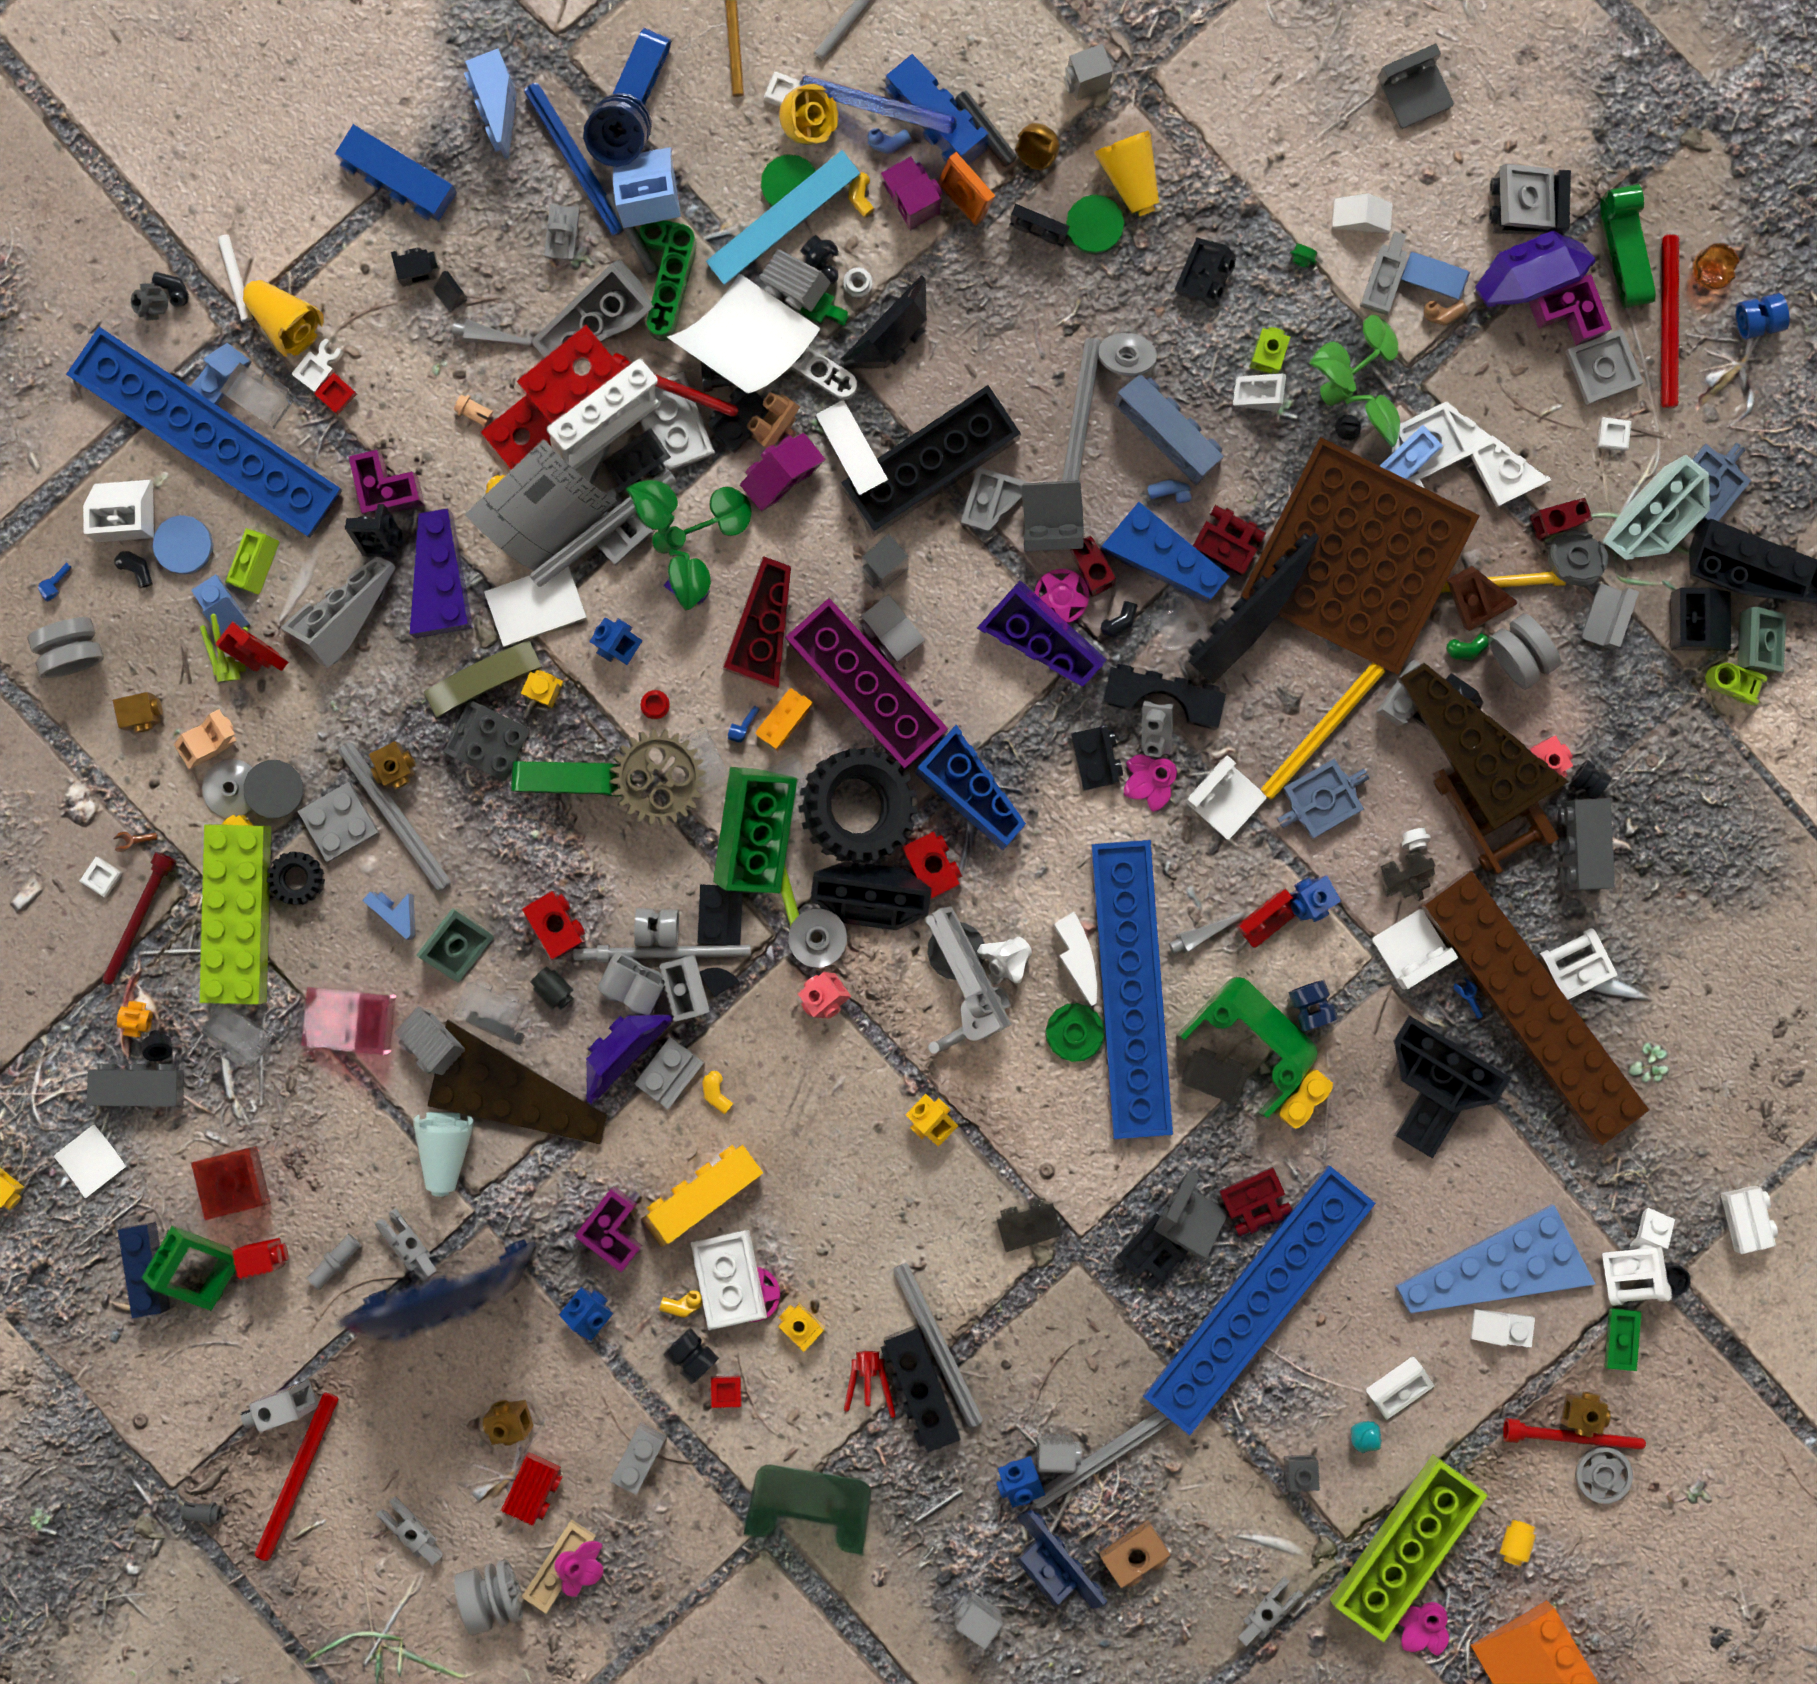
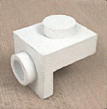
M1647 1208L1642 1214L1637 1237L1630 1243L1629 1249L1662 1247L1663 1253L1666 1252L1669 1247L1675 1219Z

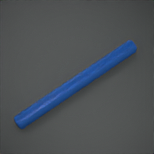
M538 83L528 85L524 89L526 97L611 235L622 233L624 230L605 197L607 195L544 91Z

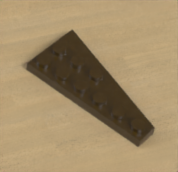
M1426 663L1420 664L1398 678L1399 683L1491 829L1495 830L1569 782L1549 767L1544 760L1538 758L1526 748L1521 741L1493 718L1487 716L1476 707V704L1459 693L1452 687L1453 685Z
M447 1019L445 1028L465 1048V1052L461 1053V1056L453 1062V1065L449 1066V1069L443 1075L434 1074L427 1106L591 1143H602L607 1114Z

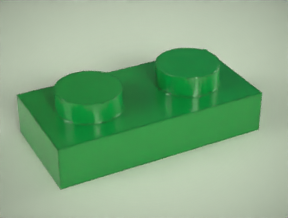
M1609 1308L1605 1368L1637 1371L1641 1311Z

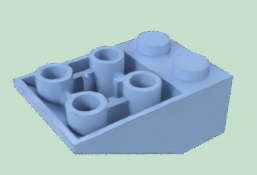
M495 49L465 61L469 71L464 72V75L474 98H478L474 101L484 124H490L485 129L495 152L501 150L504 158L507 159L510 155L517 93L499 49Z
M671 147L640 153L638 158L630 164L613 167L615 203L623 228L681 217Z

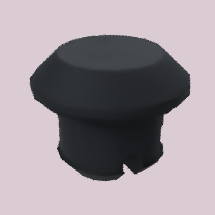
M1350 414L1343 415L1336 421L1335 432L1341 439L1353 440L1360 434L1361 423L1355 416Z

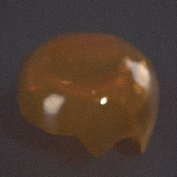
M1714 243L1700 250L1694 258L1692 266L1694 280L1700 287L1709 291L1725 288L1736 278L1735 269L1740 262L1734 248L1725 243Z

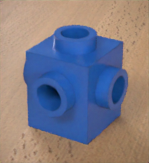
M604 617L600 625L595 629L594 635L589 642L599 648L596 654L607 661L612 662L613 658L628 665L643 640L631 633L630 631L633 627L618 618L616 622H613Z
M1327 875L1312 880L1308 877L1294 885L1296 890L1290 893L1293 897L1290 900L1291 910L1299 917L1300 921L1312 919L1313 922L1319 921L1329 915L1328 909L1341 902Z
M581 1287L559 1313V1316L572 1331L592 1341L614 1313L607 1307L606 1303L608 1300L600 1292L594 1290L591 1293Z
M1031 1456L1018 1461H1011L1005 1466L997 1468L1001 1478L1000 1481L996 1482L1002 1499L1008 1497L1012 1508L1029 1504L1032 1500L1046 1496Z

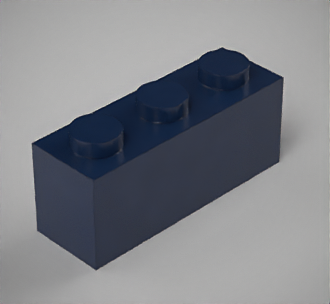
M156 1222L118 1229L131 1317L138 1318L161 1314L170 1310L168 1295L154 1291L142 1279L160 1247Z

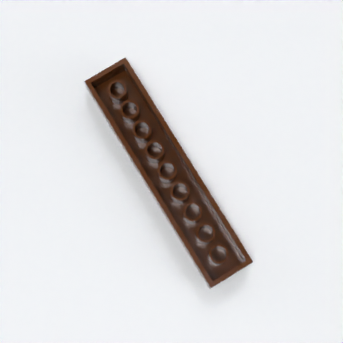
M1472 870L1465 871L1418 906L1419 909L1425 912L1434 929L1448 948H1453L1458 956L1457 960L1594 1144L1603 1146L1650 1111Z

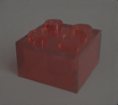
M257 1146L191 1162L205 1221L271 1203Z

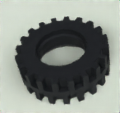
M852 748L833 754L829 758L816 764L817 768L813 772L808 773L805 778L808 780V783L800 791V795L804 796L803 805L799 806V813L804 812L806 822L801 824L803 829L810 830L812 837L809 840L812 844L818 843L823 848L821 851L823 854H832L836 856V860L841 862L852 861V863H860L889 855L894 852L896 846L902 845L907 840L904 837L906 832L912 831L914 824L910 822L911 817L917 814L918 807L912 806V798L916 797L917 794L916 790L910 791L907 782L912 779L909 774L903 775L900 772L901 764L897 760L891 762L887 759V753L883 751L879 753L872 752V748ZM848 779H860L869 783L877 791L881 801V813L877 823L864 833H852L843 829L836 822L832 813L831 800L835 789Z

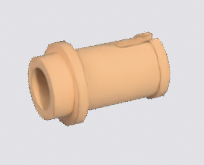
M460 395L454 406V411L458 412V416L464 415L483 427L487 426L490 421L487 418H491L493 410L471 400L470 395Z

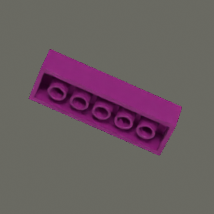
M830 598L823 602L785 637L792 648L891 757L901 764V768L904 771L948 732L947 726Z

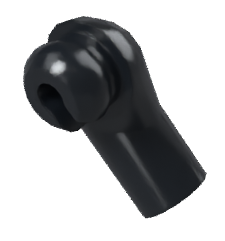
M154 272L152 283L156 287L167 289L171 298L169 300L170 303L176 307L186 305L189 293L183 280L172 275Z
M122 551L115 557L114 564L119 570H129L135 574L138 588L153 585L148 565L144 558L130 551Z

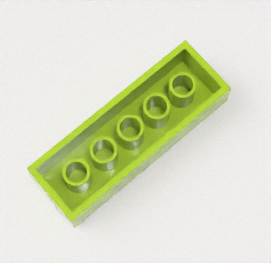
M204 824L199 1003L259 1005L267 1002L270 883H267V878H270L268 869L271 863V826Z
M1432 1454L1331 1596L1330 1601L1334 1607L1379 1640L1385 1642L1485 1501L1488 1494L1436 1455Z

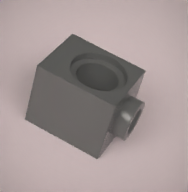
M1313 1454L1284 1456L1285 1486L1290 1492L1320 1491L1319 1464Z

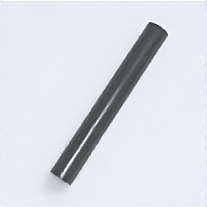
M613 191L605 197L622 226ZM636 227L623 228L648 275L657 271L658 267Z

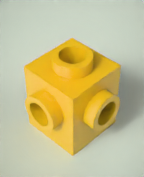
M927 1094L905 1114L913 1123L910 1129L922 1140L928 1137L938 1147L959 1126L948 1115L951 1109L940 1098H937L934 1102Z

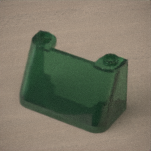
M766 1464L757 1470L754 1478L743 1535L754 1537L770 1535L775 1528L777 1516L837 1526L836 1543L838 1547L847 1553L863 1555L871 1505V1489L865 1481Z

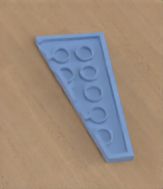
M1551 1204L1395 1286L1408 1311L1416 1313L1596 1284L1555 1205Z

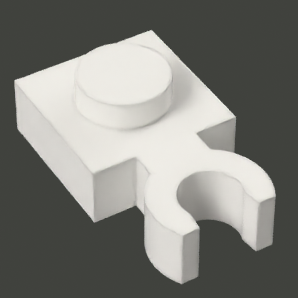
M327 338L321 341L318 355L315 356L309 351L292 373L295 378L313 392H316L335 372L329 364L338 361L343 355V351L340 348H337L333 354H327V348L331 344Z

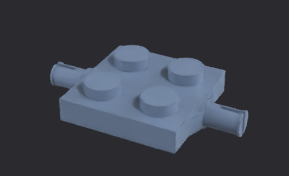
M1735 443L1727 455L1717 453L1710 446L1704 444L1692 458L1694 462L1709 473L1710 511L1702 518L1704 521L1709 519L1719 521L1752 481L1735 464L1743 452L1746 451L1744 447L1739 449L1741 446L1739 443Z
M1334 758L1283 787L1282 789L1290 801L1292 810L1277 818L1279 823L1290 818L1280 824V826L1284 829L1298 820L1304 825L1311 839L1364 810L1357 798L1355 787L1370 779L1368 774L1357 779L1367 773L1366 770L1363 768L1349 777L1341 770Z

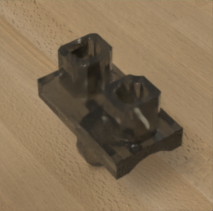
M1417 849L1405 856L1409 868L1400 872L1395 861L1381 866V875L1384 881L1383 890L1387 897L1401 892L1404 899L1412 895L1418 902L1424 899L1422 890L1431 887L1428 878L1435 875L1434 867L1436 865L1432 858L1427 860L1420 849Z

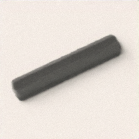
M961 92L955 98L957 106L960 110L966 109L973 116V122L977 130L983 127L989 133L988 147L1003 166H1009L1016 160V154L969 92Z

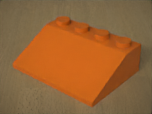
M1547 1600L1470 1645L1493 1684H1599L1556 1609Z

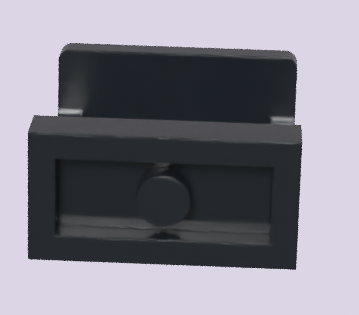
M1499 170L1490 181V195H1494V206L1490 207L1489 223L1494 224L1493 233L1542 235L1554 231L1564 235L1570 228L1571 170H1559L1554 175L1555 227L1548 230L1501 225Z

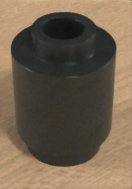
M546 966L530 981L534 986L533 990L552 1010L556 1007L562 1010L573 1000L570 994L574 989L555 969L552 971Z

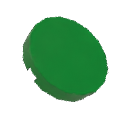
M785 154L774 158L766 165L761 176V189L764 199L773 207L816 171L808 160L799 155Z
M1094 194L1082 197L1073 204L1068 212L1066 225L1070 226L1068 238L1084 253L1095 255L1105 253L1112 249L1122 236L1124 227L1122 211L1114 201L1106 196Z
M1079 1003L1065 1004L1056 1009L1048 1019L1045 1029L1046 1040L1051 1050L1061 1059L1071 1062L1085 1061L1094 1056L1102 1046L1104 1038V1025L1098 1013L1089 1006Z

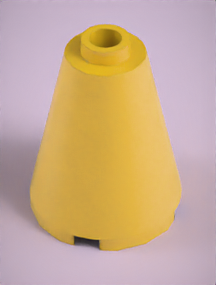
M1149 130L1115 142L1109 147L1105 146L1094 151L1097 160L1131 213L1138 212L1140 217L1156 211L1154 205L1159 203L1152 139Z
M263 280L252 281L243 290V302L277 351L284 357H288L287 354L289 353L293 356L299 355L318 337L315 330L318 324L321 327L323 326L324 315L317 307Z

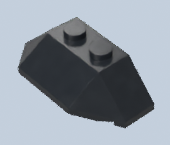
M920 275L852 348L843 355L840 361L845 369L887 368L891 363L896 365L905 356L906 351L904 349L911 342L916 344L927 332L924 329L927 324L926 278Z
M844 861L814 872L811 901L818 904L822 909L837 915L845 924L899 930L920 918L923 919L928 916L932 888L906 869Z
M1408 1015L1393 1040L1401 1081L1451 1112L1497 1103L1511 1080L1510 1076Z

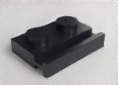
M1015 204L1011 213L1010 226L1039 237L1048 243L1056 244L1060 247L1064 246L1070 226L1018 204Z
M700 884L697 943L741 945L743 891H727L719 885Z
M1419 1093L1394 1136L1433 1159L1461 1111L1451 1112Z

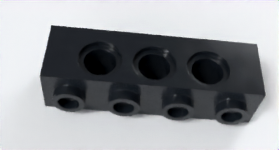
M917 1324L884 1337L885 1345L881 1347V1351L886 1363L892 1362L896 1371L891 1376L897 1391L903 1390L907 1401L902 1402L908 1419L914 1418L918 1429L913 1430L919 1447L925 1446L927 1453L961 1440L960 1433ZM906 1354H911L917 1359V1364L911 1369H906L900 1364V1359ZM922 1382L928 1387V1391L924 1396H915L911 1392L912 1385ZM933 1410L939 1415V1418L934 1424H926L922 1420L923 1413Z

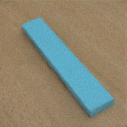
M841 150L706 261L722 283L726 285L861 175V173L844 151Z

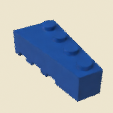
M913 53L886 75L887 87H885L888 95L895 102L899 100L904 105L906 116L912 123L918 122L924 129L922 132L924 137L932 146L938 145L943 151L941 156L946 163L948 158L957 152L970 165L987 151L989 133L983 127H980L978 130L976 129L973 116L966 109L961 111L957 109L958 106L954 96L947 89L942 88L939 90L937 88L939 85L937 79Z
M1140 502L1134 506L1100 548L1103 554L1112 556L1130 567L1137 568L1149 574V576L1166 582L1205 603L1212 599L1230 577Z
M956 724L917 767L915 774L1003 851L1026 823L1006 794L999 788L994 780L995 778L985 768L978 758V754L969 745Z

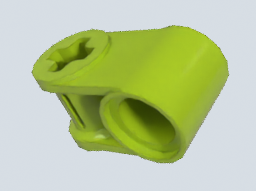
M1732 663L1712 666L1708 669L1705 676L1706 684L1710 689L1751 706H1758L1759 700L1757 697L1762 684L1766 683L1768 679L1767 676L1759 672L1748 670ZM1720 670L1725 671L1727 674L1726 684L1719 681L1718 673Z

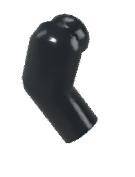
M1124 601L1120 616L1111 621L1109 619L1104 620L1101 623V632L1111 638H1116L1128 632L1132 627L1138 605Z

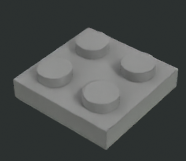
M1514 164L1499 166L1501 225L1547 230L1554 228V169Z
M1623 329L1565 351L1586 406L1643 384Z
M351 782L345 783L298 811L326 862H331L379 834L377 827Z

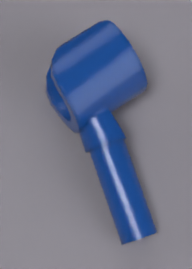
M68 563L50 579L39 583L38 591L46 601L54 599L59 594L54 585L72 568Z
M754 706L741 726L732 723L728 732V739L737 743L744 741L747 730L760 709Z
M1464 977L1466 987L1462 989L1455 983L1453 986L1454 990L1467 1000L1476 1018H1482L1484 1015L1475 998L1477 987Z

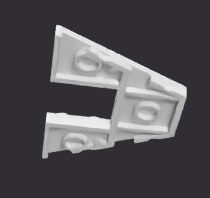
M1444 402L1401 423L1397 443L1392 447L1393 454L1412 434L1424 425L1443 447L1408 480L1424 488L1421 482L1422 479L1471 456L1496 508L1551 481L1549 476H1545L1536 470L1523 457L1517 456L1508 446L1494 436L1487 434L1474 421L1460 414L1448 402Z

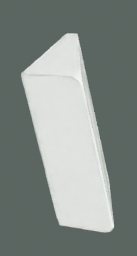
M1411 1357L1369 1386L1366 1392L1384 1418L1388 1420L1432 1389L1434 1384L1415 1357Z

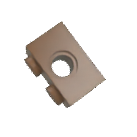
M1149 1520L1099 1552L1102 1561L1120 1588L1126 1585L1128 1588L1136 1585L1143 1579L1142 1574L1151 1568L1153 1571L1160 1569L1168 1562L1166 1558L1171 1556L1168 1548ZM1134 1550H1141L1144 1552V1558L1138 1563H1133L1128 1559L1130 1553Z

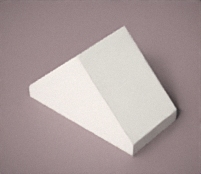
M1369 193L1335 198L1332 229L1390 233L1393 203Z
M1268 374L1236 377L1233 406L1278 412L1283 404L1286 375Z

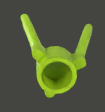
M211 614L212 629L216 643L221 634L216 614ZM204 625L200 626V631L212 663L213 674L217 677V682L240 680V672H246L245 665L239 661L236 662L231 656L225 657L224 651L216 646L217 658L206 627Z

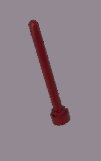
M155 852L150 862L153 864L151 867L153 872L103 976V982L107 985H111L115 981L163 877L167 876L169 872H173L177 860L163 853Z

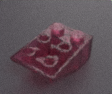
M307 987L301 1046L378 1055L390 1054L396 995Z

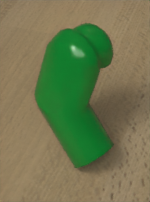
M1480 633L1471 643L1459 642L1457 639H1453L1447 643L1446 651L1455 660L1472 661L1489 646L1488 637Z

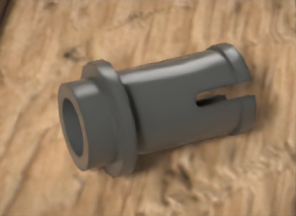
M184 1502L181 1511L182 1521L207 1523V1526L210 1527L214 1524H219L222 1516V1507L217 1506L215 1502H211L210 1505Z

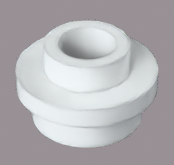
M863 268L849 270L844 276V289L852 297L859 298L867 295L872 288L870 273ZM855 279H861L863 286L856 288L852 283Z
M1417 828L1402 834L1403 841L1401 844L1403 848H1409L1410 852H1416L1427 847L1426 843L1431 841L1430 834H1426L1425 828Z

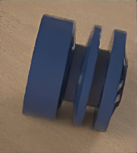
M615 93L606 96L598 102L584 125L583 139L586 149L595 160L605 166L620 167L630 164L638 158L651 135L652 120L649 110L641 100L630 94ZM618 121L623 123V131L618 129Z

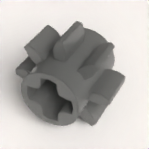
M154 283L140 284V289L135 290L131 295V307L138 314V317H144L145 321L159 320V314H164L168 308V297L161 290V287H155Z

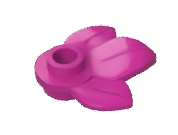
M1145 754L1132 757L1126 762L1128 769L1133 775L1125 784L1124 796L1131 799L1146 798L1152 812L1161 809L1171 798L1170 785L1177 777L1175 764L1167 758L1154 760ZM1158 768L1166 769L1167 776L1165 778H1160L1157 775Z
M584 1542L575 1552L565 1551L557 1557L554 1568L557 1576L562 1580V1591L567 1596L576 1597L582 1585H593L603 1576V1567L600 1562L596 1561L602 1548L600 1542Z
M1428 1602L1422 1607L1410 1605L1398 1622L1400 1626L1405 1627L1401 1637L1402 1649L1408 1652H1417L1427 1647L1435 1656L1441 1654L1449 1641V1633L1445 1628L1448 1621L1445 1608L1435 1602ZM1429 1616H1436L1438 1620L1429 1621L1427 1618Z

